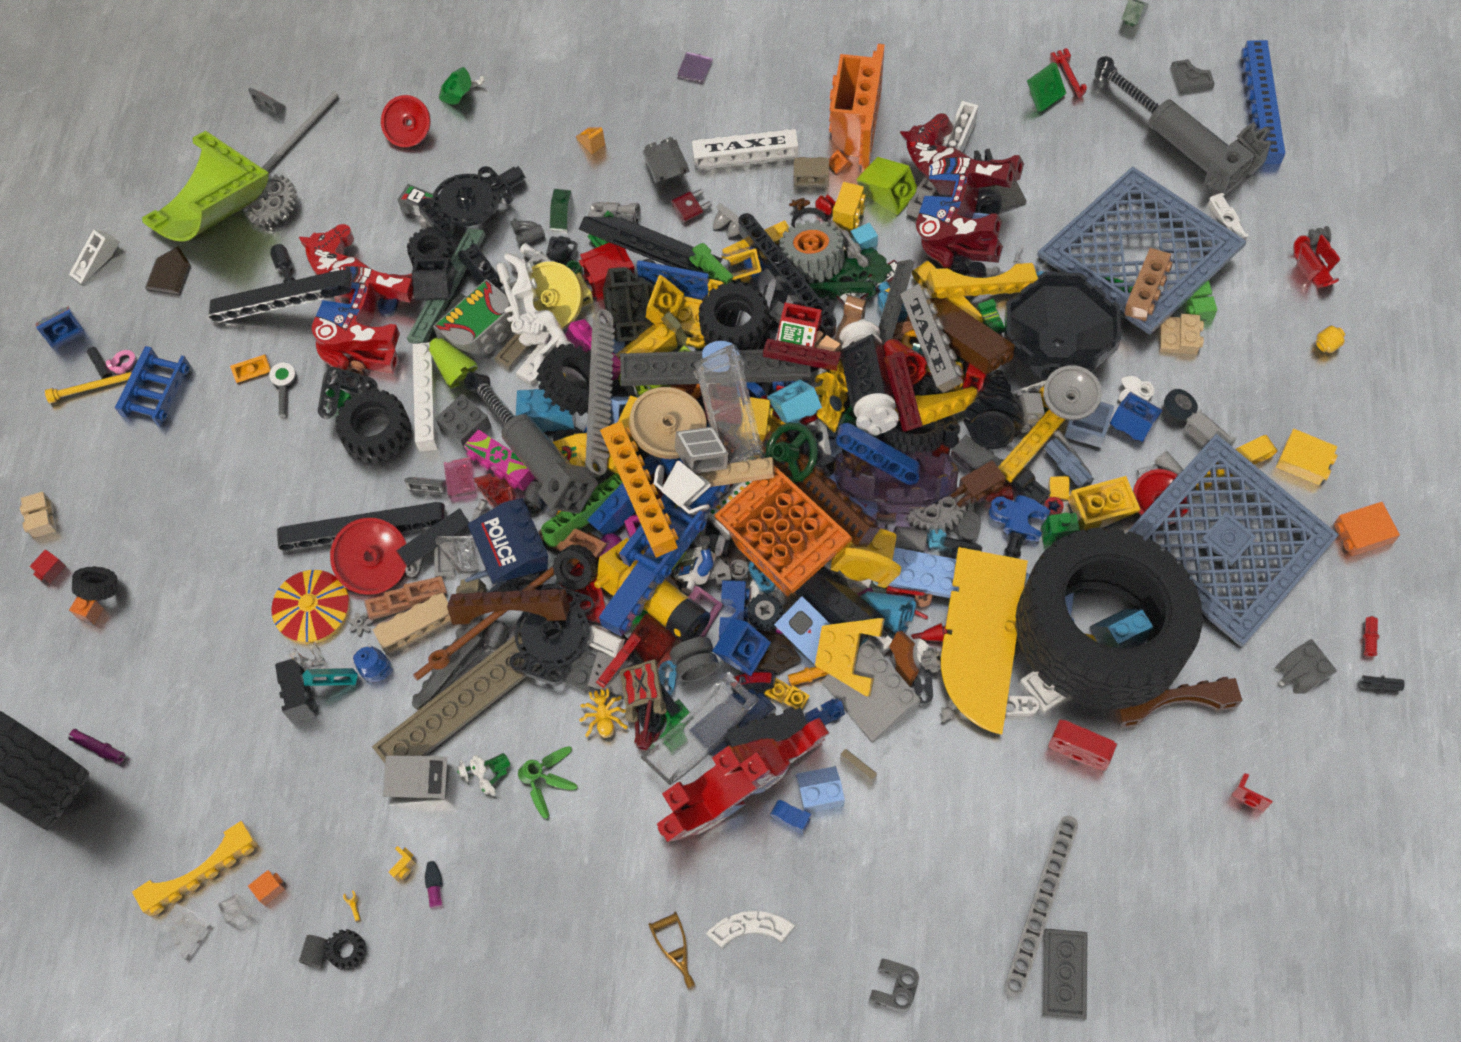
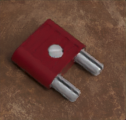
M701 188L692 193L689 191L671 200L674 209L684 223L703 214L704 210L712 207L710 201L700 205L695 199L703 194Z

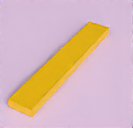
M1050 409L1044 414L998 466L1006 480L1012 482L1066 419L1055 415Z

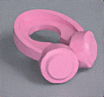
M122 350L112 360L108 359L106 366L116 374H124L134 366L136 356L130 350ZM128 355L130 357L128 362L122 363L120 367H117L122 356Z

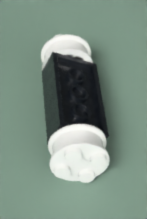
M861 319L841 330L839 340L842 344V349L840 352L850 405L857 417V428L871 436H877L897 425L898 414L895 411L896 402L884 360L886 356L882 340L880 339V330L876 324Z

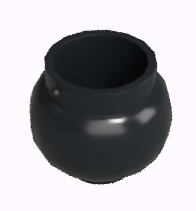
M990 186L979 188L975 212L998 214L1002 208V197L999 191Z

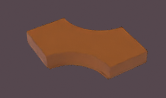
M897 631L889 648L895 657V670L911 687L919 672L913 659L915 643L903 631Z

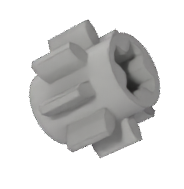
M936 647L923 651L924 655L921 657V664L925 670L930 669L931 673L939 672L941 669L942 651H937Z

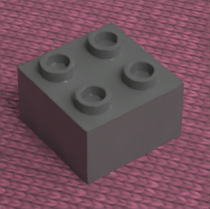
M463 394L435 418L439 429L463 450H466L464 447L465 443L478 429L484 433L491 427L488 415Z

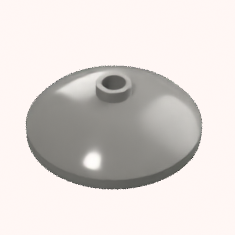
M1070 365L1061 367L1050 374L1045 382L1043 394L1046 405L1055 415L1067 420H1080L1088 417L1097 409L1101 401L1102 390L1098 379L1092 372L1080 366ZM1068 396H1073L1074 399L1070 400Z

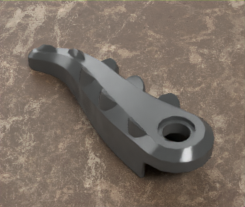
M475 619L465 629L458 628L455 633L456 639L453 643L484 619ZM487 628L449 656L450 662L445 668L431 670L432 674L428 680L423 682L421 691L413 695L412 706L416 710L421 709L443 692L463 669L484 651L479 641L486 633ZM446 645V646H444L442 649L445 650V649H447L450 645Z

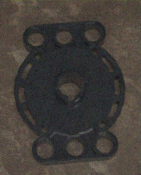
M484 166L478 170V175L459 174L447 178L435 189L432 199H421L418 206L423 217L442 237H450L455 232V226H473L485 222L497 211L499 203L504 205L512 203L514 195L513 190L491 167ZM489 173L490 176L483 177L482 174ZM495 183L500 184L499 187H492ZM503 194H509V195H510V196L507 197V198L501 197ZM424 205H431L429 209L422 208ZM433 216H441V218L437 220L432 219ZM444 226L451 227L449 230H442Z
M549 583L545 584L541 590L565 589L566 594L573 597L572 602L569 603L570 609L567 620L547 621L546 617L534 613L528 614L529 612L523 611L515 627V642L519 653L512 655L509 663L512 670L516 673L557 686L563 683L565 679L562 667L576 661L587 647L590 627L586 615L593 613L595 605L593 599L587 595ZM588 601L591 603V607L583 610L580 608L581 603ZM524 617H525L526 620H525V622H524V624H523V627L520 628L521 622L523 621V619H524ZM584 622L586 624V633H583L582 628ZM553 628L559 630V634L556 633L547 639L546 632ZM518 633L522 635V644H519ZM518 658L524 660V664L521 667L514 666V661ZM535 665L543 667L542 671L538 674L532 672V668ZM553 671L561 673V677L558 680L550 678V674Z

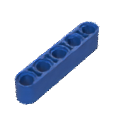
M844 423L839 426L836 439L838 446L908 485L918 482L920 464L916 460L852 424Z

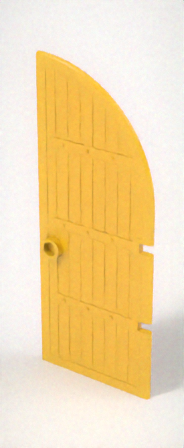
M958 547L952 586L959 587V591H951L945 629L952 630V635L944 634L941 652L942 678L951 700L963 715L983 729L1002 735L1017 638L1016 609L1024 589L1028 560Z

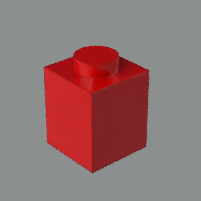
M45 549L29 567L34 571L33 575L42 582L45 579L51 584L66 565Z

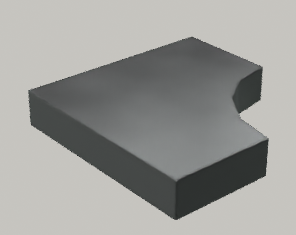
M1189 59L1171 63L1180 93L1214 87L1215 82L1210 70L1196 68Z

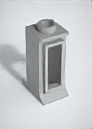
M1202 409L1196 414L1192 413L1186 420L1187 424L1184 429L1204 447L1215 434L1219 435L1231 446H1233L1237 438L1229 437V434L1206 414L1202 413Z

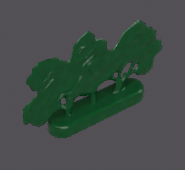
M872 247L860 252L861 255L868 259V266L865 268L859 266L856 258H848V254L844 250L842 269L839 268L837 275L832 273V278L829 279L835 282H819V280H814V283H808V285L819 298L825 299V296H829V300L837 299V295L838 297L841 296V293H869L865 298L869 299L876 294V287L872 282H884L886 274L893 270L891 265L887 264V258L879 254ZM866 271L865 277L861 276V279H859V274ZM850 276L855 282H840V278Z

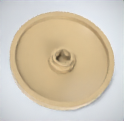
M659 387L643 393L634 402L629 416V428L635 442L647 453L663 459H677L680 457L675 449L676 431L706 428V417L700 404L688 393L676 388Z

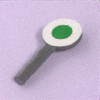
M283 362L274 365L269 373L271 382L279 387V417L282 418L286 417V386L290 385L296 377V372L292 365Z

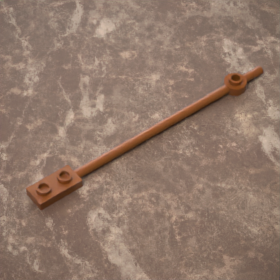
M590 532L586 533V534H588V535H590V536H592V537L597 538V539L600 540L599 537L593 535L592 533H590ZM572 558L567 564L575 566L580 561ZM553 566L521 591L535 590L554 575ZM508 610L493 612L447 649H440L431 653L428 657L429 662L414 673L413 677L418 681L433 669L445 668L450 662L449 656Z

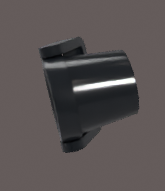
M552 236L549 239L546 255L549 256L550 260L566 266L569 261L575 260L578 243L568 237ZM569 244L574 245L572 252L568 246Z

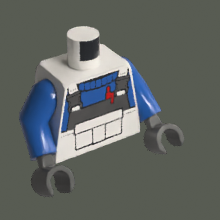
M706 535L696 536L694 542L696 546L700 547L686 550V555L674 568V578L683 584L681 590L684 593L691 594L695 585L704 584L714 565L717 555L708 548L710 538Z

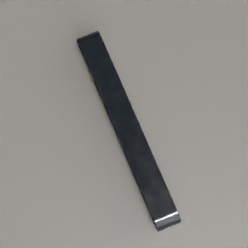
M749 213L740 215L738 218L740 235L749 246L756 248L760 260L796 305L822 310V321L819 331L823 333V338L826 335L833 338L836 334V318L754 216Z
M337 270L210 300L208 318L214 322H222L348 294L351 292L352 273L348 270Z
M433 502L282 526L277 529L278 549L287 551L332 544L342 528L362 518L384 520L396 527L400 533L430 528L446 517L445 504Z

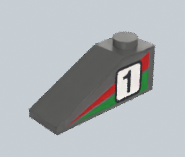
M407 184L397 200L400 209L404 213L419 216L421 214L418 206L419 201L424 198L432 199L433 193ZM424 205L422 208L429 209L431 205Z

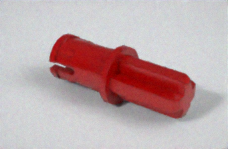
M1374 616L1366 617L1365 634H1363L1365 639V656H1377V640L1380 636L1378 635V618Z

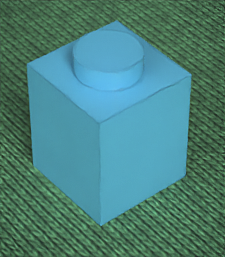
M870 222L851 230L850 237L854 243L859 244L861 250L878 245V235Z

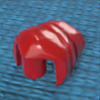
M828 194L826 197L820 195L815 201V207L819 211L830 215L833 212L836 201Z

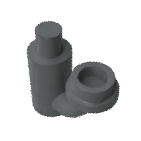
M516 218L511 221L514 231H520V227L530 228L521 232V236L515 238L518 244L522 242L529 243L545 236L540 224L538 225L532 221H517Z

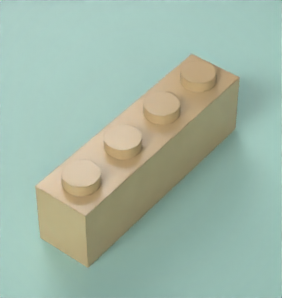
M443 593L435 594L424 603H418L405 613H398L393 619L381 622L376 628L372 629L385 654L388 655L450 622L451 619L447 609L448 601Z

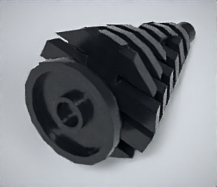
M1002 370L994 371L993 375L968 405L963 415L966 417L963 422L972 440L979 446L988 449H999L1007 446L1019 435L1018 431L1021 432L1024 426L1023 421L1020 420V418L1024 420L1020 407L1016 402L1014 394L1011 393V386L1008 384Z

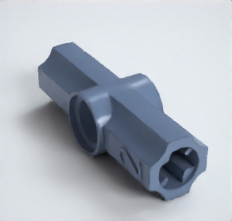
M1057 438L1046 444L1045 451L1079 488L1092 484L1094 478L1081 465L1082 463L1071 451L1069 452Z

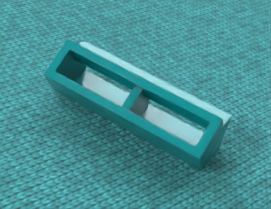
M354 668L307 669L302 674L304 686L356 685L358 673ZM347 676V679L334 680V677ZM326 677L327 680H313V678Z

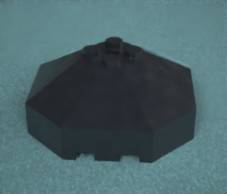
M1043 272L1038 277V280L1033 284L1027 285L1016 298H1011L1006 304L1004 338L1015 345L1014 355L1041 380H1047L1055 370L1070 365L1080 366L1092 372L1118 350L1121 341L1120 306L1115 301L1111 303L1106 298V294L1096 285L1092 286L1086 281L1087 277L1082 273ZM1058 338L1063 343H1060V346H1056V343H1053V341H1056Z

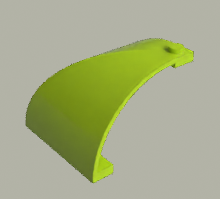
M204 131L192 138L193 144L201 148V154L195 170L184 188L159 211L154 210L143 216L142 223L168 239L174 241L190 240L254 202L265 189L269 172L209 132Z

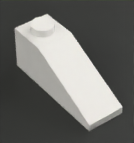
M93 229L69 275L79 283L84 284L112 257L119 241L107 232Z

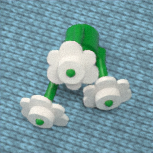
M504 753L486 761L482 757L474 755L468 767H465L462 759H459L460 765L457 766V773L468 782L467 771L472 770L474 775L479 777L480 789L485 794L490 793L492 796H495V789L492 785L500 777L507 774L506 769L510 767V762ZM488 765L492 772H498L490 781L483 778L486 772L485 766Z

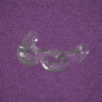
M1020 246L1017 250L1013 265L1025 263L1020 257L1023 246ZM1045 261L1042 265L1034 266L1035 271H1043L1048 265V261Z
M315 642L309 644L314 660L303 657L295 648L289 651L290 656L304 670L317 667L325 661L320 648Z

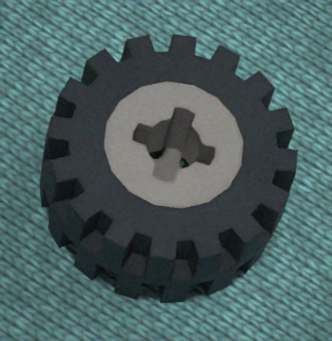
M763 593V595L758 594L757 597L751 599V602L748 604L747 614L750 623L756 629L769 631L771 628H776L774 624L783 616V608L777 597L775 598L772 594L767 595V593Z

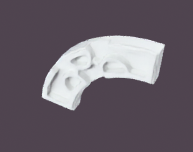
M744 911L722 919L706 935L721 948L734 938L750 933L765 934L782 943L794 929L795 925L774 913Z

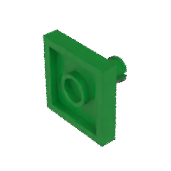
M1052 62L1027 80L1037 111L1042 112L1067 94L1057 63Z

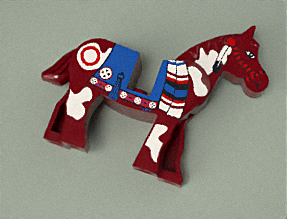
M944 113L937 114L924 125H914L910 131H900L901 136L906 141L910 157L919 171L934 185L940 195L951 196H924L916 220V230L921 236L922 247L926 254L940 263L943 268L949 270L953 264L954 254L965 256L973 261L999 263L1003 248L998 239L1002 220L998 214L993 213L982 218H972L977 205L979 188L992 185L1011 188L1013 181L1020 180L1024 167V162L1020 155H1014L1003 160L978 161L968 157L954 147L942 146L944 137L949 135L954 127L949 117Z

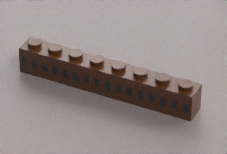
M771 431L768 432L757 449L764 457L766 445L773 433ZM784 433L776 441V443L790 442ZM799 451V457L796 461L800 472L805 469L809 457ZM774 459L775 466L785 476H793L787 462H779ZM815 466L812 473L805 480L795 485L852 537L851 542L855 546L868 547L880 530L875 524L876 521L871 516L866 515L860 505L853 503L846 492L836 487L837 483L827 478L821 468Z

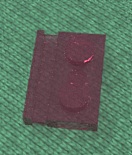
M471 458L452 460L449 463L444 462L449 499L454 496L461 497L476 494Z

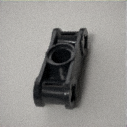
M473 243L470 245V248L458 252L460 261L479 285L487 279L495 287L500 288L503 286L498 273L477 244Z

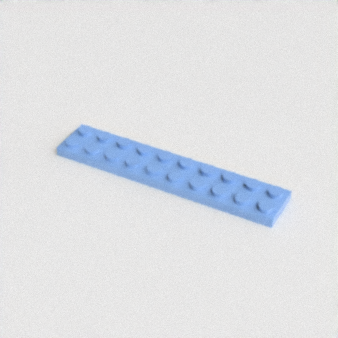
M895 547L893 561L901 566V572L888 586L950 598L951 591H959V587L952 586L956 559ZM1026 573L1024 587L1030 576V574ZM1074 592L1065 597L1070 616Z

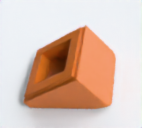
M838 149L829 158V166L836 174L853 164Z

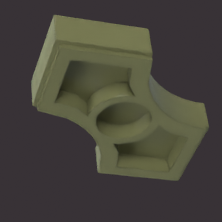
M668 312L661 320L676 334L677 344L682 348L686 346L688 337L683 332L681 323L671 312Z

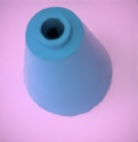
M870 591L861 595L862 599L885 617L884 626L894 633H897V631L905 633L909 627L906 624L908 621L912 622L916 610V602L913 601V597Z

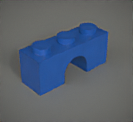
M722 580L721 602L723 606L733 607L736 611L730 617H720L719 639L732 618L742 621L748 618V607L745 606V602L749 600L750 588H746V581Z

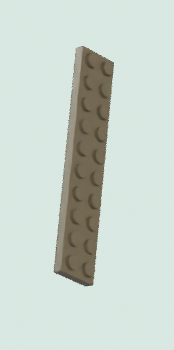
M518 633L519 644H522V635ZM515 636L375 743L372 748L385 763L386 756H426L527 677L513 671L509 663L511 656L519 653ZM521 658L514 661L515 667H521L524 664V660ZM535 665V666H533L532 672H533L534 670H536V669H537L539 666H541V665Z

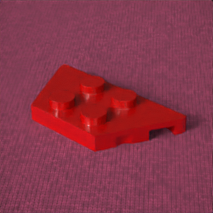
M576 565L570 573L574 576H581L584 572L583 565ZM596 574V578L583 589L571 590L593 599L595 609L593 613L586 615L587 621L600 623L599 616L605 609L602 589H598L594 585L597 581ZM567 595L569 603H571L573 597ZM588 601L580 605V608L583 610L591 607V603Z

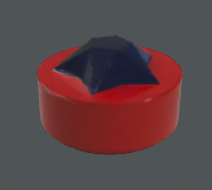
M1057 497L1048 498L1044 504L1050 510L1049 516L1061 514L1064 508L1062 500Z

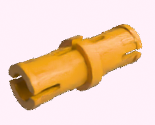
M814 666L811 668L805 667L804 670L788 674L787 676L792 687L805 682H813L814 679L826 676L828 673Z

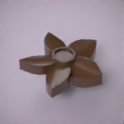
M800 198L792 200L789 206L797 205L798 210H801V207L809 205L810 201Z

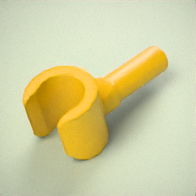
M352 890V899L348 900L345 893L343 898L350 905L356 922L360 920L356 905L358 896Z

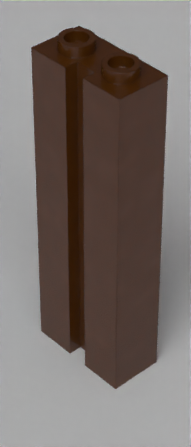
M930 298L938 310V313H936L937 317L943 322L944 328L942 330L950 339L951 343L948 345L955 354L986 375L997 370L1000 364L1004 365L1013 359L1015 346L1013 343L946 298ZM907 314V321L911 323L910 318Z

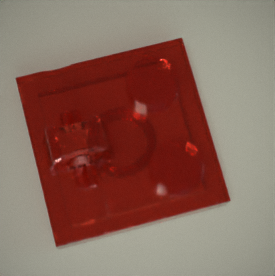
M649 613L644 615L628 637L629 639L633 633L639 636L641 641L635 647L636 651L645 662L656 660L657 665L676 640Z

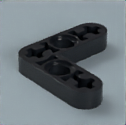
M337 367L329 368L323 376L318 404L319 416L323 419H330L336 413L340 389L361 394L364 390L370 392L372 389H377V382L371 377ZM333 373L334 377L336 378L334 379L332 384H329L332 381V376L330 374ZM348 377L354 379V386H351L347 383L346 379ZM367 383L369 384V387L371 388L370 390H368V389H367V386H365ZM326 389L333 390L335 396H327ZM328 402H331L328 406V410L330 412L326 413V409L324 408L327 406Z

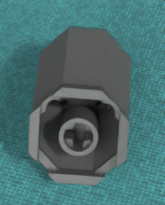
M673 137L664 139L658 145L656 142L648 144L644 147L645 150L642 151L655 184L659 183L660 180L663 182L681 176L680 174L690 172L677 139L673 140Z

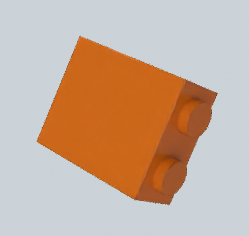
M1383 502L1341 514L1334 522L1335 530L1340 534L1346 551H1349L1351 557L1395 543L1400 536Z

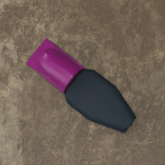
M435 861L427 862L424 877L425 886L428 890L429 907L432 909L443 906L442 879Z

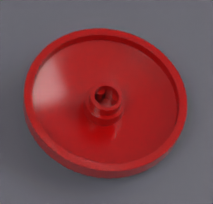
M377 518L355 520L342 528L332 543L330 551L332 570L339 582L355 593L363 595L384 593L397 585L405 574L406 565L396 550L407 543L399 530L384 520Z

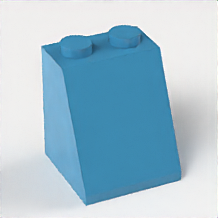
M1123 609L1090 626L1099 643L1114 648H1134L1144 644L1153 628L1143 610Z

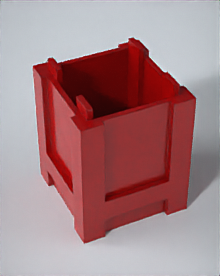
M610 242L580 254L581 260H579V263L584 269L582 278L584 282L588 280L593 290L591 291L592 297H596L598 301L604 299L603 287L609 268H628L635 274L634 264L626 250Z

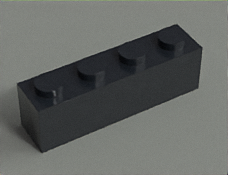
M794 707L784 710L783 714L780 715L773 713L767 715L761 721H757V719L751 720L746 723V726L740 728L738 725L727 729L728 732L725 733L723 739L726 747H734L764 738L775 739L778 742L790 738L807 725V721L801 708L794 709Z

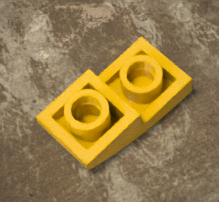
M775 678V687L764 692V695L787 708L794 707V709H803L810 695L797 687H791L778 678Z

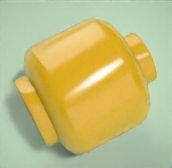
M1328 326L1317 334L1316 345L1322 352L1333 353L1344 345L1345 333L1340 327Z

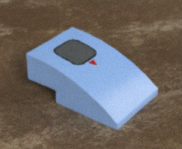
M801 597L774 625L815 665L821 628L824 625L831 624L810 603Z

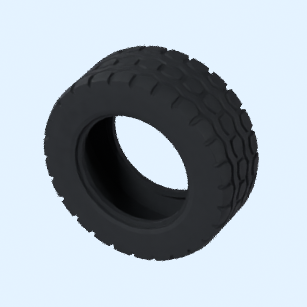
M1104 528L1080 530L1053 543L1041 554L1035 563L1017 604L1015 622L1018 641L1023 655L1026 656V660L1033 671L1039 672L1038 677L1049 687L1055 686L1054 691L1066 698L1071 696L1072 701L1087 706L1091 703L1092 707L1099 709H1109L1110 706L1112 709L1138 706L1158 697L1168 689L1194 652L1200 639L1203 623L1202 604L1200 597H1198V590L1194 581L1189 579L1190 575L1181 563L1177 564V559L1166 549L1162 551L1161 546L1150 539L1145 541L1143 536L1130 531L1125 534L1124 530L1108 528L1106 531ZM1082 589H1102L1125 598L1137 610H1143L1151 622L1153 628L1149 634V642L1134 648H1114L1098 643L1084 634L1073 622L1067 610L1065 597Z
M0 711V803L47 831L54 826L58 820L57 818H60L80 791L81 786L88 780L90 772L50 742Z

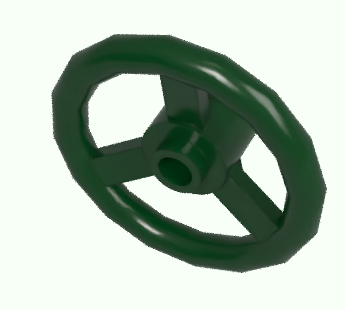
M789 422L783 424L771 434L766 445L765 458L773 457L779 462H787L793 476L786 477L796 484L805 480L815 467L818 455L816 438L811 430L801 423ZM789 430L801 432L792 443H776L777 439L784 432ZM807 439L810 447V457L805 469L800 472L796 460L799 457V447Z

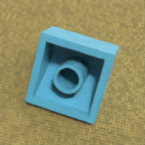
M798 380L767 396L770 404L785 423H798L801 418L814 415L818 409L822 408L814 387L802 380Z

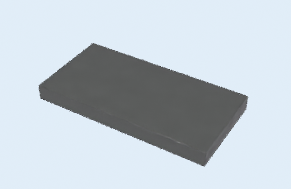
M1045 928L1043 942L1042 1017L1087 1020L1088 932Z

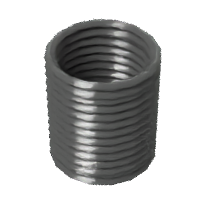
M306 935L299 963L311 967H321L320 965L326 950L325 944H328V940L315 935Z

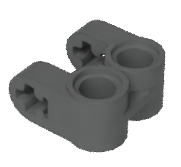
M881 959L878 970L897 977L892 995L872 990L869 1002L896 1012H907L913 1003L919 982V974L913 967L892 960ZM909 974L913 977L914 982L906 984L903 982L902 976ZM904 995L908 1003L900 1005L896 1002V997Z

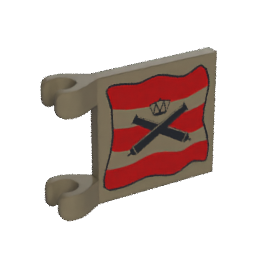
M656 660L620 670L626 706L625 718L627 721H638L639 717L635 707L647 704L648 700L654 702L653 708L655 713L665 714L667 712L662 696Z

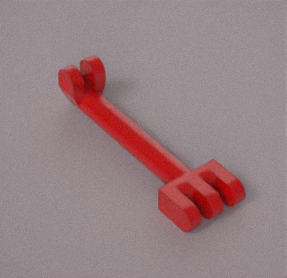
M1065 48L1063 53L1061 50H1058L1057 55L1055 52L1050 53L1053 63H1061L1077 97H1082L1086 93L1087 87L1085 83L1081 84V86L1079 85L1068 63L1071 59L1069 50Z

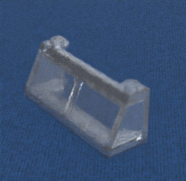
M734 344L726 346L695 363L696 370H693L695 379L700 384L709 427L715 429L728 452L727 464L766 458L765 453H763V443L759 437L744 376L743 365L745 364L743 356Z

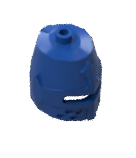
M373 646L360 648L353 656L357 671L369 682H380L393 672L392 664L387 656Z

